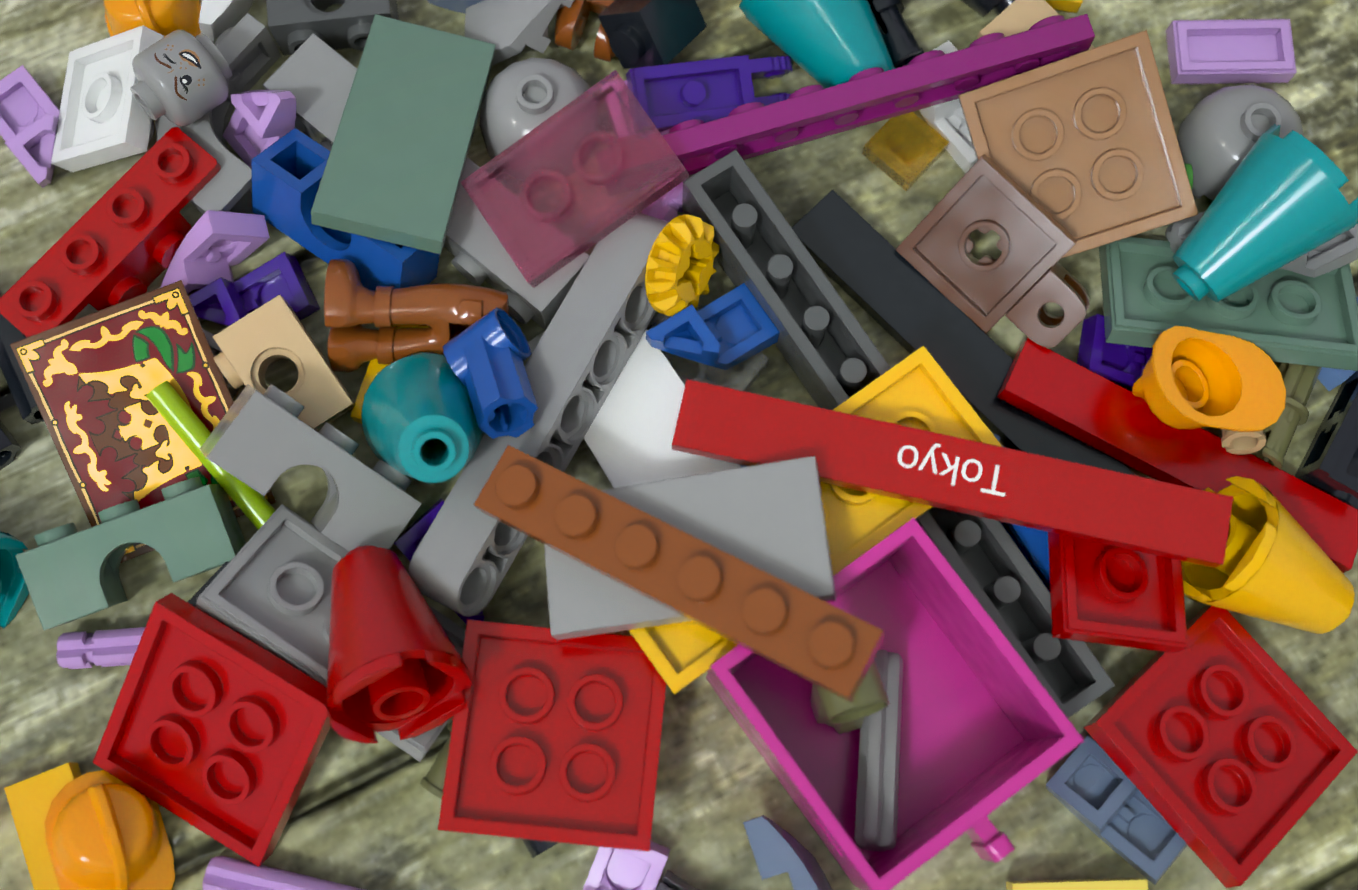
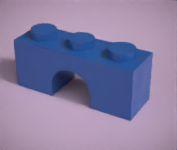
M294 128L251 159L252 212L256 215H264L266 222L327 264H329L331 259H348L357 267L362 285L375 291L377 286L403 288L429 284L437 277L440 254L312 224L311 210L330 151L298 129Z

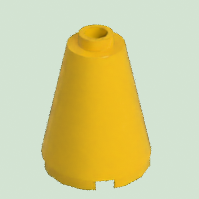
M1239 476L1225 479L1233 485L1217 493L1232 496L1233 503L1224 565L1212 568L1181 561L1184 596L1196 602L1314 634L1327 633L1337 628L1349 617L1353 607L1355 592L1351 581L1266 487L1253 479ZM1206 488V489L1204 490V491H1209V492L1216 493L1215 491H1213V490L1210 489V488Z

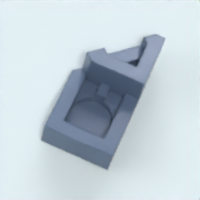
M763 815L743 822L762 880L788 872L794 890H832L814 856L774 821Z

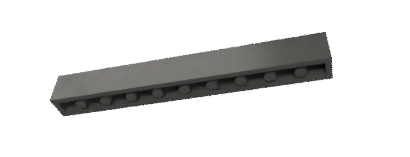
M737 150L732 151L683 181L682 211L684 214L700 217L703 222L714 226L713 241L719 245V252L715 257L735 287L743 283L746 284L779 330L778 342L775 345L819 408L833 410L891 369ZM932 507L916 519L1067 718L1115 686L1085 642L1052 638L1051 594L999 521Z

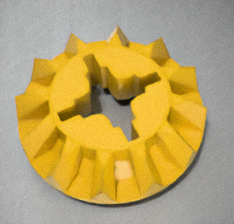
M690 214L675 217L661 230L651 247L646 264L645 288L650 305L658 313L672 317L690 305H693L696 309L700 295H708L710 292L708 282L711 275L717 272L713 267L714 258L719 252V245L713 241L714 226L703 222L700 217Z

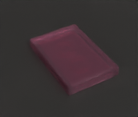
M614 70L460 183L527 283L535 288L686 180L690 175L618 72Z

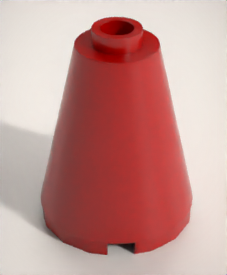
M371 545L357 547L339 560L332 571L326 702L331 727L342 738L364 744L378 743L375 732L398 729L400 740H404L441 726L457 714L466 703L463 690L466 686L471 689V678L468 668L398 556L386 548Z

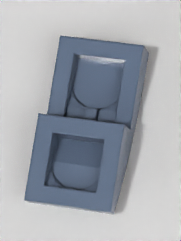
M1088 735L1046 784V788L1070 812L1154 885H1156L1188 846L1098 743Z

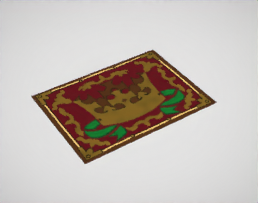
M182 280L10 344L91 527L102 524L98 512L115 505L137 499L140 508L143 509L165 501L161 489L175 483L200 476L203 486L219 484L146 397L155 387L168 381L211 433L234 403L221 371L214 361V355ZM269 489L264 497L270 504H274L276 500L271 489ZM228 495L236 518L245 515ZM136 543L126 551L120 563L155 549L146 544Z

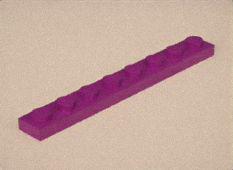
M1088 14L1070 19H1065L1062 15L1051 16L1038 21L1028 31L1007 37L1003 33L988 34L978 38L968 48L948 54L941 50L925 52L912 59L906 66L884 71L883 68L879 67L869 68L853 75L848 82L825 89L822 85L806 86L793 92L787 100L766 106L761 102L747 103L733 109L727 117L706 123L699 119L684 121L673 126L668 134L647 140L642 137L625 138L612 144L609 151L598 153V161L609 197H616L665 183L669 180H676L696 174L734 150H737L742 159L746 160L956 100L958 95L1087 51L1095 38V34Z

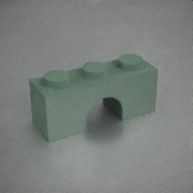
M200 476L161 489L165 501L141 509L136 499L98 512L102 524L78 532L75 523H69L35 535L34 538L38 547L15 555L43 630L45 631L128 601L120 581L119 567L126 551L136 543L146 544L154 548L163 557L173 583L220 567L226 561L230 562L246 542L225 490L220 484L203 486Z

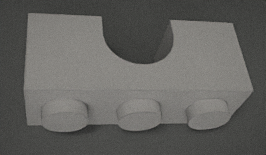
M247 384L201 446L200 450L203 455L263 496L266 495L283 472L294 466L314 465L322 468L328 483L327 496L310 522L321 534L349 552L357 547L366 545L390 549L422 504L405 492L412 481L381 459L371 469L353 457L352 454L359 444L326 422L318 433L299 420L297 417L305 407L274 385L270 384L264 394H261Z

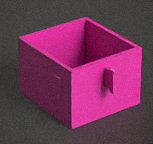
M912 518L835 574L833 577L837 600L825 601L884 630L885 638L879 650L898 653L903 659L897 843L894 848L881 852L859 848L854 840L860 729L839 735L831 726L817 723L810 703L812 682L740 645L713 663L706 675L708 683L853 885L861 890H891L965 832L973 841L970 845L982 860L993 863L1002 860L1015 849V846L1004 832L997 831L989 820L988 814L1084 741L915 518Z

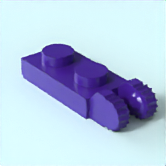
M748 55L629 69L626 73L635 135L661 132L688 120L699 119L704 121V123L729 116L733 109L747 103L761 102L766 106L787 100L791 94L777 93L770 96L755 97L752 80L774 79L792 72L791 57L777 56L749 59Z

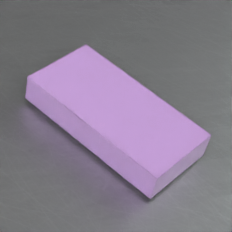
M1290 19L1173 20L1166 30L1171 84L1288 83L1296 74Z

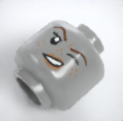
M175 30L137 54L133 59V71L138 83L130 87V90L140 106L153 120H157L164 115L177 126H188L225 102L228 98L229 89L226 80L232 77V71L218 48L203 33L195 37L185 30Z

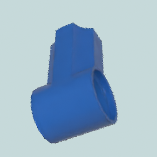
M496 307L445 343L443 352L452 371L467 387L479 429L492 439L500 436L517 438L534 426L533 416L538 409L523 363L525 359L530 357L531 349L525 335L516 322L504 310Z

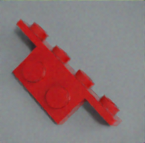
M178 127L170 128L0 298V314L26 337H30L72 321L88 304L100 311L145 294L147 287L169 267L178 247L192 228L179 212L220 171V164Z

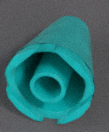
M742 0L739 5L747 20L824 88L846 83L853 75L869 68L879 67L883 68L884 71L895 69L868 0Z
M1274 124L1263 133L1173 255V259L1179 268L1172 273V276L1180 287L1194 300L1200 301L1204 296H1207L1211 300L1219 302L1347 232L1358 223V197L1349 204L1339 191L1349 179L1322 150L1303 135L1292 130L1282 139L1279 137L1281 125Z
M418 352L387 365L376 374L364 395L362 427L367 443L378 459H381L401 474L423 482H443L457 475L470 462L485 434L478 427L467 387L452 371L444 354Z

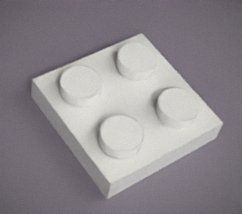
M142 25L69 52L51 164L71 172H76L147 152L148 143L154 132V120L144 111L130 90V87L138 83L133 71L132 62L137 54L162 39L163 35Z

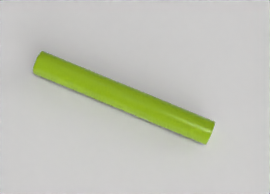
M165 381L155 387L146 395L147 399L251 523L259 530L276 510L262 494L203 455L200 448L211 432L170 383Z

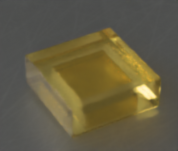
M914 112L890 118L864 145L862 154L907 192L946 151L949 142Z

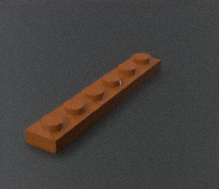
M510 445L506 447L473 504L482 513L851 703L885 638L884 630Z

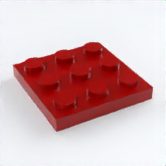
M170 593L157 600L153 606L92 763L259 867L273 854L331 727L326 707L327 687L175 594Z
M1206 605L1186 624L1188 648L1176 653L1159 651L1083 728L1225 888H1232L1244 884L1358 751L1228 610Z
M467 619L462 660L469 671L471 689L467 686L465 687L463 694L466 703L453 716L438 830L650 852L666 683L633 636L603 633L557 640L551 636L550 628Z

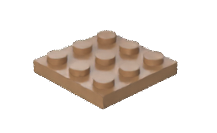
M1147 30L958 95L977 161L981 156L986 155L1077 240L1076 244L1062 258L1198 215Z

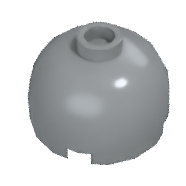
M529 58L512 63L493 77L484 93L480 112V129L488 155L503 173L523 183L537 184L536 179L548 180L556 177L558 182L572 177L588 164L599 144L600 113L589 84L575 69L557 60Z
M1256 85L1224 87L1198 102L1180 125L1177 135L1184 163L1191 164L1193 169V195L1198 199L1205 195L1213 201L1258 138L1274 124L1281 125L1279 137L1282 139L1292 130L1304 136L1300 117L1290 102L1275 91Z

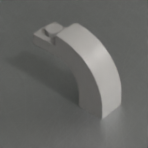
M247 13L234 27L223 31L215 42V46L221 52L232 71V77L226 80L229 89L226 101L188 126H177L164 115L155 120L157 141L170 128L178 127L220 164V171L191 200L202 215L207 210L255 214L252 212V170L228 150L227 141L223 137V133L235 108L231 103L230 94L249 91L281 57V54L266 26Z

